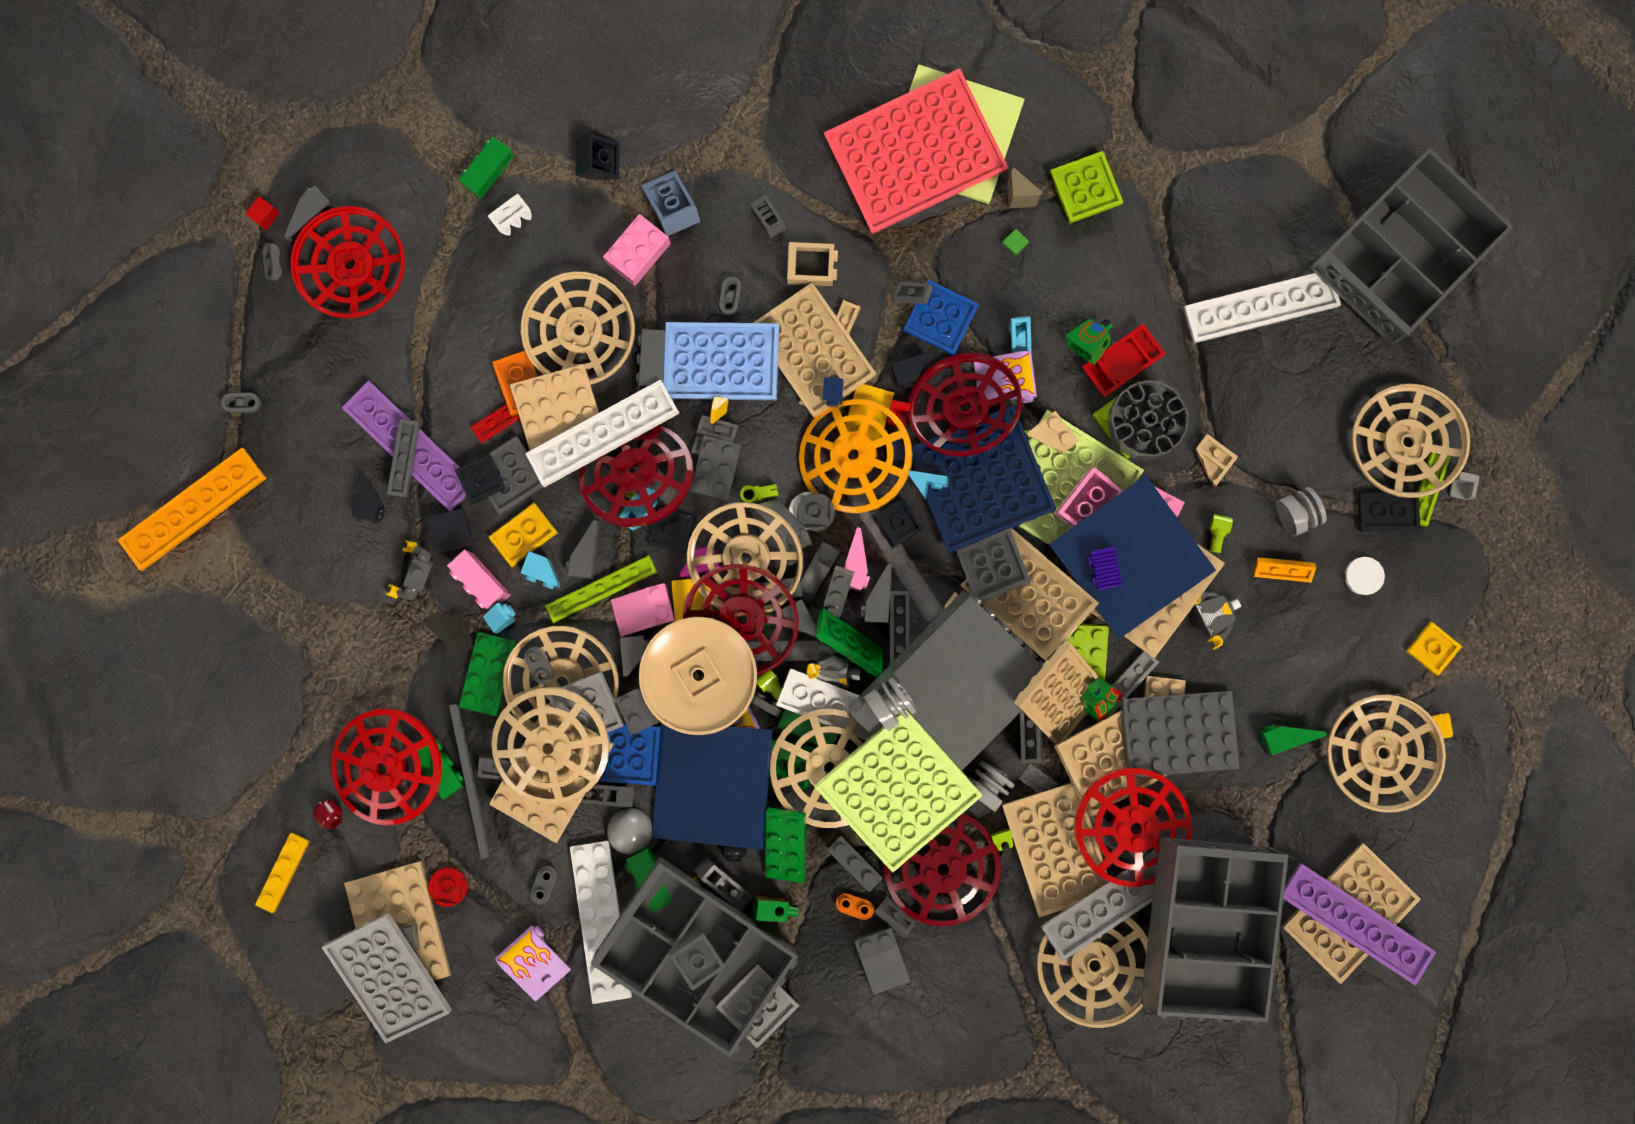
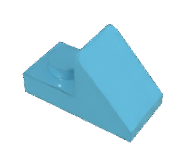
M1030 316L1011 318L1008 327L1011 334V352L1031 351Z
M909 471L910 478L925 499L928 485H931V488L942 489V487L948 486L949 480L947 476Z

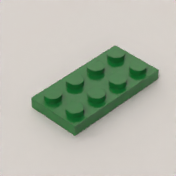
M823 608L818 614L815 637L877 678L882 673L884 649Z
M478 632L459 704L460 708L498 716L504 693V668L517 641Z
M767 808V878L804 883L806 879V813Z

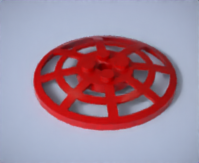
M355 206L329 209L311 219L297 236L291 254L292 278L301 296L318 311L343 319L363 317L376 312L386 305L399 289L405 271L403 244L394 228L377 213ZM348 214L366 216L378 223L373 231L359 226H350ZM335 216H341L343 227L330 231L323 238L313 231L324 221ZM384 227L395 239L399 249L398 254L389 256L385 244L379 238ZM352 232L367 235L368 239L363 245L353 242ZM344 233V243L336 247L328 243L335 236ZM310 237L317 243L312 254L311 265L299 266L301 249L306 239ZM376 242L381 248L383 257L373 259L369 250ZM324 248L330 253L327 264L318 265L319 255ZM354 260L355 266L352 269H347V262ZM400 261L399 276L395 286L390 291L384 286L389 275L390 264ZM384 265L383 275L378 282L372 277L374 267ZM329 272L334 281L326 288L321 282L318 273ZM312 273L315 284L322 291L315 300L305 290L300 274ZM367 282L374 287L367 294L358 297L359 286ZM340 285L350 288V298L340 297L333 293ZM378 291L386 296L382 302L373 308L358 312V302L371 298ZM328 298L341 303H350V313L334 312L324 308L321 304Z
M390 708L376 709L357 716L341 731L332 752V777L340 798L354 814L374 824L397 825L419 816L433 802L441 784L442 758L435 738L420 720L401 710ZM373 716H391L387 728L377 727L366 731L362 721ZM398 720H404L412 725L422 735L423 739L413 744L404 734L395 730ZM355 725L359 736L351 743L347 753L339 751L343 737ZM385 734L383 744L374 747L368 736ZM393 736L404 743L407 748L399 752L395 747L390 746ZM362 741L366 752L361 758L352 756L354 749ZM427 745L433 760V777L421 775V761L417 751ZM412 755L414 762V773L406 772L404 759ZM337 759L345 762L344 770L348 786L344 789L340 785L337 774ZM380 763H383L386 766L385 773L380 772ZM350 764L359 767L360 778L354 782L350 773ZM403 780L413 781L409 790L402 796L397 787ZM419 783L431 785L425 800L417 809L413 810L407 800L415 793ZM364 784L372 790L371 800L364 797L358 791V788ZM390 791L396 800L390 803H379L380 792ZM353 792L360 801L370 806V817L359 811L346 796ZM400 806L407 814L402 818L393 820L378 819V809H391Z
M1142 768L1117 769L1097 779L1082 796L1074 820L1076 844L1086 864L1103 879L1126 887H1141L1155 883L1156 877L1143 880V869L1156 865L1158 856L1151 861L1143 863L1142 852L1152 847L1159 853L1160 843L1157 842L1160 831L1170 830L1169 838L1175 839L1176 829L1186 827L1185 840H1190L1191 838L1190 811L1181 792L1164 776ZM1134 774L1150 776L1164 783V786L1159 793L1148 788L1136 787ZM1126 775L1128 787L1114 792L1108 798L1097 791L1110 780ZM1170 790L1176 794L1181 802L1186 819L1175 820L1172 808L1165 800ZM1137 793L1147 794L1155 799L1147 808L1138 804ZM1129 794V805L1119 809L1112 803L1117 798ZM1093 797L1102 804L1097 812L1094 828H1082L1085 809ZM1161 804L1168 814L1169 821L1159 822L1155 815ZM1108 809L1114 814L1111 827H1101L1104 813ZM1134 823L1140 825V831L1136 834L1131 832V826ZM1112 835L1118 844L1111 853L1106 848L1102 836ZM1095 836L1099 849L1106 857L1098 866L1089 856L1083 837ZM1124 850L1134 853V864L1124 863L1117 858ZM1112 863L1123 869L1135 870L1134 881L1120 880L1108 875L1104 871Z

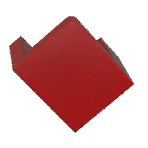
M258 197L245 213V215L266 231L280 214L277 209L261 197Z
M892 400L890 411L899 418L906 428L908 411H910L911 404ZM889 417L887 426L897 427Z

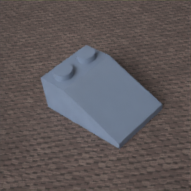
M676 171L641 185L665 235L670 236L701 222L696 205Z

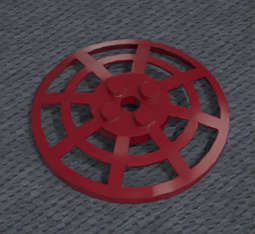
M978 353L953 355L933 364L916 381L909 396L908 403L911 406L910 411H908V418L917 438L933 451L949 456L976 455L998 445L1014 429L1022 410V392L1012 370L998 359ZM978 362L990 366L985 375L977 373L962 374L960 363ZM949 366L953 367L955 376L943 381L936 389L927 383L939 371ZM996 369L1003 372L1014 386V390L1003 393L1001 387L992 379ZM964 380H979L981 383L977 388L965 387ZM955 382L957 383L958 389L952 391L948 396L942 393L946 387ZM990 385L996 391L998 397L988 400L983 392ZM923 389L931 395L927 404V415L915 416L916 401L920 391ZM1017 397V408L1011 424L1002 422L1006 411V401ZM936 399L944 402L943 412L933 414V406ZM1000 404V412L997 419L989 417V408ZM966 405L971 406L968 411L961 410ZM946 419L950 427L943 433L934 421ZM929 422L933 432L940 438L934 444H931L922 435L917 423ZM982 423L991 425L987 431L976 436V427ZM997 428L1005 430L1003 434L989 444L982 447L978 446V441L989 436ZM958 429L967 430L969 438L959 439L951 436ZM947 441L956 444L970 443L971 450L950 451L941 449V447Z
M661 425L652 428L649 435L641 434L632 439L645 440L640 448H629L628 442L621 445L622 452L615 458L606 456L608 454L606 453L595 459L594 461L597 462L594 471L595 482L588 487H585L584 483L586 465L580 468L579 486L581 494L587 506L602 520L622 527L646 526L667 517L684 501L693 480L692 458L683 440L673 431ZM663 431L673 437L681 449L670 452L669 448L656 437ZM654 443L657 446H659L664 451V453L657 456H653L648 451V449L650 448L651 444ZM685 456L686 475L683 484L673 480L675 470L673 459ZM668 460L667 476L659 474L657 463ZM602 463L611 465V474L600 478ZM639 467L636 473H630L631 468ZM614 481L619 487L616 497L610 494L604 488V485ZM654 481L662 483L654 493L648 495L646 488L651 486ZM668 487L679 491L668 505L655 512L652 501L660 497ZM599 489L600 493L613 503L610 513L608 514L597 507L590 499L589 494ZM626 492H639L641 499L624 500L623 498ZM644 505L648 513L647 516L638 518L617 517L620 506L636 507Z
M729 564L710 570L693 585L684 603L683 619L690 617L719 618V621L735 629L745 641L757 637L762 645L751 649L753 655L767 650L773 658L772 661L766 664L756 666L757 675L778 666L788 656L798 636L799 615L791 593L774 575L756 566ZM739 569L740 579L727 580L719 585L710 579L711 576L721 571ZM747 570L760 573L777 585L768 590L760 583L748 580ZM704 583L712 591L705 600L703 610H691L694 595ZM740 584V594L730 597L723 590L728 586ZM748 585L759 589L764 595L759 599L748 595ZM781 591L785 593L791 604L793 620L783 618L781 607L775 597ZM717 594L724 601V604L720 610H709L711 601ZM771 600L775 607L777 617L766 615L763 605ZM738 614H745L747 616V621H740L738 619ZM765 623L776 624V629L770 639L762 632ZM782 626L793 628L788 645L779 655L773 644L779 637Z
M962 813L957 817L959 820L955 829L944 828L939 833L953 835L949 845H937L934 837L928 842L930 849L923 856L915 853L909 858L920 864V875L909 878L908 859L902 864L904 880L892 884L890 869L884 864L885 880L893 900L901 910L919 922L932 926H953L966 922L984 910L997 890L1001 872L1000 855L997 846L994 844L992 836L987 829L966 813ZM966 822L971 823L980 830L989 842V845L979 849L974 841L963 833ZM960 839L964 840L974 852L963 857L956 849ZM992 852L995 859L993 885L982 881L984 876L982 857ZM975 860L978 862L977 879L966 875V864ZM946 864L949 869L947 873L940 874L938 866ZM924 882L930 889L926 899L915 891L914 885ZM963 882L972 885L971 891L965 897L959 899L956 889ZM907 888L913 898L923 904L919 915L904 905L896 891ZM978 889L988 891L989 894L983 903L972 913L966 915L962 905L972 899ZM938 893H949L952 903L936 904L934 900ZM931 908L936 910L955 908L958 919L949 921L930 920L926 917Z

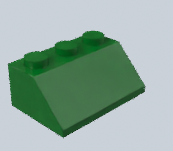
M772 740L771 755L777 740ZM802 745L800 747L809 753L814 750L812 746ZM781 747L776 761L777 780L789 777L788 761L791 752ZM797 755L794 762L795 775L806 771L807 760ZM769 770V782H768V783H769V784H772V782H771V777H770V770ZM809 780L797 782L800 789L807 790Z

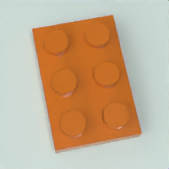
M526 351L492 362L511 416L519 413L510 384L538 377L535 366L527 356Z

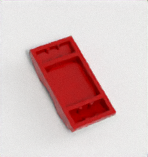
M1142 324L1106 349L1094 365L1088 362L1081 368L1103 398H1105L1162 358L1166 353L1146 326Z

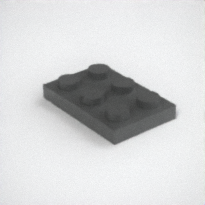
M704 435L691 491L728 501L742 445Z

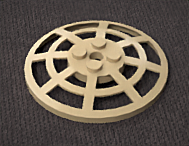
M587 272L563 273L544 282L528 300L521 320L522 343L532 364L544 375L551 372L538 361L536 355L547 352L555 362L563 366V370L581 365L573 364L577 353H587L591 362L586 363L585 367L586 369L594 367L598 376L589 380L590 384L593 385L612 376L627 360L635 338L634 315L623 293L607 279ZM571 279L591 280L589 291L576 290L565 293L560 282ZM598 284L605 285L612 290L621 300L622 304L612 309L605 299L596 294ZM553 286L558 297L548 305L544 314L534 311L533 307L540 296ZM587 297L584 307L574 308L569 298ZM594 300L602 304L608 312L599 317L592 312ZM562 302L566 311L559 319L550 317L553 309ZM624 311L627 312L630 324L628 342L618 339L619 324L617 316ZM530 318L541 321L540 337L542 345L531 348L529 342L528 323ZM611 319L613 323V337L603 335L602 324ZM547 324L556 326L557 338L549 342L546 335ZM578 325L584 326L585 330L582 335L575 334V328ZM599 342L609 344L610 346L600 358H597L594 348ZM562 344L569 350L566 360L564 361L552 351V348ZM615 347L625 349L624 355L610 371L604 373L601 363L612 354Z
M1400 384L1377 393L1361 408L1352 428L1351 444L1354 459L1360 471L1374 486L1394 496L1418 498L1432 495L1444 489L1458 477L1469 455L1470 434L1461 410L1445 394L1424 385ZM1396 392H1416L1413 403H1399L1389 407L1385 396ZM1426 394L1437 399L1448 408L1450 413L1439 418L1432 410L1421 405L1423 395ZM1378 401L1382 412L1373 420L1370 428L1367 429L1359 426L1365 412L1372 404ZM1411 409L1408 419L1397 421L1393 411ZM1418 412L1424 413L1434 422L1426 427L1416 420ZM1383 417H1386L1391 425L1385 434L1375 431ZM1453 419L1456 420L1461 433V449L1449 448V436L1445 424ZM1439 429L1442 437V446L1432 445L1431 433ZM1357 434L1367 437V448L1372 460L1365 464H1362L1357 451ZM1405 437L1412 440L1411 447L1404 445L1403 440ZM1373 439L1383 441L1385 452L1376 456L1373 448ZM1430 452L1440 454L1432 468H1429L1424 462V459ZM1447 455L1459 457L1453 472L1443 482H1440L1434 473L1443 465ZM1390 458L1398 463L1397 473L1389 471L1381 463ZM1416 464L1422 471V474L1404 476L1406 465ZM1376 466L1383 474L1395 479L1394 490L1378 483L1367 471ZM1427 478L1434 486L1429 490L1421 492H1402L1403 482H1414Z
M737 502L716 508L699 522L688 544L687 565L694 584L700 579L696 569V565L708 564L709 571L715 569L714 563L724 562V565L746 564L756 566L774 575L767 569L770 560H781L780 569L775 576L778 580H781L786 569L787 560H798L796 576L788 589L792 595L801 579L803 570L801 544L790 524L775 511L755 503ZM744 507L762 510L775 517L770 525H767L762 521L746 518ZM732 508L737 510L738 518L724 523L719 528L708 522L723 511ZM781 523L792 536L797 552H786L782 539L775 531ZM739 524L741 535L732 539L723 531ZM747 524L757 525L765 531L759 537L751 535L748 532ZM704 528L713 535L708 543L706 556L695 557L696 541L701 530ZM771 535L777 542L780 552H769L765 541ZM717 538H719L726 544L723 554L713 555L714 544ZM742 554H750L752 560L745 562L742 559ZM739 569L727 570L728 573L723 579L718 573L712 577L718 585L734 577L740 579ZM747 570L748 580L754 581L762 576L760 573ZM764 576L770 582L765 586L768 590L777 585L771 579ZM704 584L698 589L699 593L706 599L710 591ZM748 585V595L755 598V596L764 594L759 589L754 590V587ZM733 586L724 588L732 594H740V589ZM783 591L780 592L783 596L778 599L780 606L788 600ZM716 594L711 604L721 609L724 602L719 600ZM773 603L763 606L766 613L775 610ZM743 613L738 614V616H746Z
M550 626L530 633L512 650L504 668L503 688L506 701L509 704L518 696L530 690L562 687L558 682L559 677H565L568 684L600 671L603 672L611 669L614 681L612 696L615 701L618 698L619 691L618 672L610 653L595 637L574 627ZM567 631L579 635L575 644L570 642L552 643L547 633ZM539 636L544 644L541 648L544 652H548L551 659L550 664L554 670V677L547 684H539L530 688V670L525 659L519 658L517 655L529 641ZM586 638L600 648L608 662L598 665L592 654L583 648ZM565 647L573 650L569 658H559L555 648ZM580 653L591 662L592 667L583 669L576 662ZM532 654L531 658L536 660V655ZM513 664L525 668L523 672L524 691L513 695L511 687ZM540 672V676L545 678V673ZM535 697L528 698L531 705L536 709L537 700ZM518 705L511 710L517 719L524 715ZM528 719L523 725L531 731L535 723Z
M554 687L538 688L518 696L501 712L493 730L492 754L501 777L515 792L539 803L561 804L581 797L598 782L609 758V736L601 715L585 698L566 689ZM545 695L561 696L574 701L576 704L569 713L559 708L546 707ZM536 696V709L525 713L518 720L509 713L520 702ZM582 708L595 721L600 736L588 738L584 726L576 718ZM547 713L556 714L565 719L560 726L548 724ZM538 715L540 726L530 731L523 725L526 720ZM505 719L513 727L508 738V750H497L498 732ZM571 723L579 731L582 739L571 740L570 735L566 732ZM517 731L526 737L524 748L514 749L513 747ZM602 743L601 761L597 772L593 774L585 769L589 760L590 746ZM544 744H552L554 748L553 752H546L544 750ZM583 747V758L580 765L570 760L573 749ZM526 756L531 764L526 773L520 768L515 757ZM499 758H509L515 771L522 777L517 786L505 774ZM566 766L574 771L568 778L558 781L557 770ZM537 770L548 772L550 783L541 782L532 777ZM579 775L590 781L580 791L563 797L560 787L573 782ZM528 783L541 788H552L555 799L539 798L523 790Z
M1374 695L1354 702L1336 719L1327 741V762L1336 785L1351 801L1373 811L1399 812L1420 804L1436 789L1445 768V744L1437 723L1421 706L1399 696ZM1374 701H1391L1388 713L1379 712L1365 716L1360 706ZM1402 704L1412 709L1426 723L1415 729L1407 720L1396 715L1399 705ZM1353 710L1357 721L1349 728L1344 739L1334 737L1341 721ZM1386 718L1383 730L1373 731L1368 723L1369 720ZM1394 721L1403 725L1409 732L1401 737L1392 732ZM1361 726L1366 734L1361 743L1350 741L1353 733ZM1430 730L1436 744V762L1424 760V746L1420 735ZM1413 739L1417 747V758L1408 756L1406 743ZM1332 744L1342 747V758L1347 771L1337 776L1332 762ZM1348 748L1358 751L1360 762L1352 767L1348 758ZM1381 748L1387 750V756L1384 759L1380 758L1378 754ZM1406 763L1415 765L1411 775L1404 780L1399 772ZM1422 767L1433 769L1434 773L1428 785L1416 796L1409 785L1416 780ZM1363 769L1373 774L1371 785L1363 782L1356 774ZM1381 776H1392L1397 785L1390 788H1379ZM1352 778L1360 787L1370 791L1369 803L1355 797L1345 788L1343 783ZM1401 790L1409 800L1394 806L1377 805L1378 794H1392Z
M821 709L800 716L783 730L772 751L770 777L777 798L786 810L798 812L787 802L780 790L782 787L792 785L796 794L807 803L802 813H806V823L812 826L837 828L849 825L842 817L841 821L822 822L808 818L814 807L824 810L835 809L830 804L817 802L820 793L816 788H814L809 798L797 784V782L808 779L814 786L828 774L824 771V765L827 762L833 763L836 767L847 758L849 754L844 747L848 739H851L857 747L863 744L852 734L856 723L861 724L852 717L851 713L846 711ZM837 715L850 720L845 729L833 726L820 727L817 716ZM810 719L813 730L803 735L795 745L784 740L797 725ZM833 732L842 736L837 745L826 744L823 733ZM815 736L819 747L811 753L800 748L809 738ZM781 747L791 752L788 761L789 777L777 780L776 761ZM797 755L807 761L806 771L795 775L794 762Z
M1128 917L1124 920L1134 930L1127 936L1123 937L1114 929H1110L1107 932L1118 940L1112 947L1101 943L1102 936L1073 954L1071 958H1067L1064 961L1060 959L1056 951L1055 955L1043 954L1048 941L1044 934L1037 954L1038 980L1048 1002L1066 1019L1087 1027H1111L1125 1022L1143 1007L1140 1003L1141 996L1132 1007L1123 998L1130 990L1135 976H1144V969L1136 968L1135 957L1129 944L1139 937L1145 952H1147L1148 938L1144 931L1131 918ZM1123 948L1128 956L1129 967L1120 966L1115 955ZM1092 960H1097L1100 965L1099 969L1095 972L1089 968ZM1042 962L1053 963L1054 975L1060 988L1052 995L1044 981ZM1059 964L1067 965L1071 968L1073 977L1065 984L1060 975ZM1117 974L1128 975L1124 987L1119 992L1112 983L1115 981ZM1078 983L1087 988L1086 1001L1076 997L1069 990ZM1106 988L1112 996L1108 1000L1094 1002L1095 990ZM1066 995L1073 1002L1086 1007L1085 1019L1068 1013L1060 1007L1057 1001ZM1118 1003L1125 1012L1109 1020L1093 1021L1094 1008H1105Z

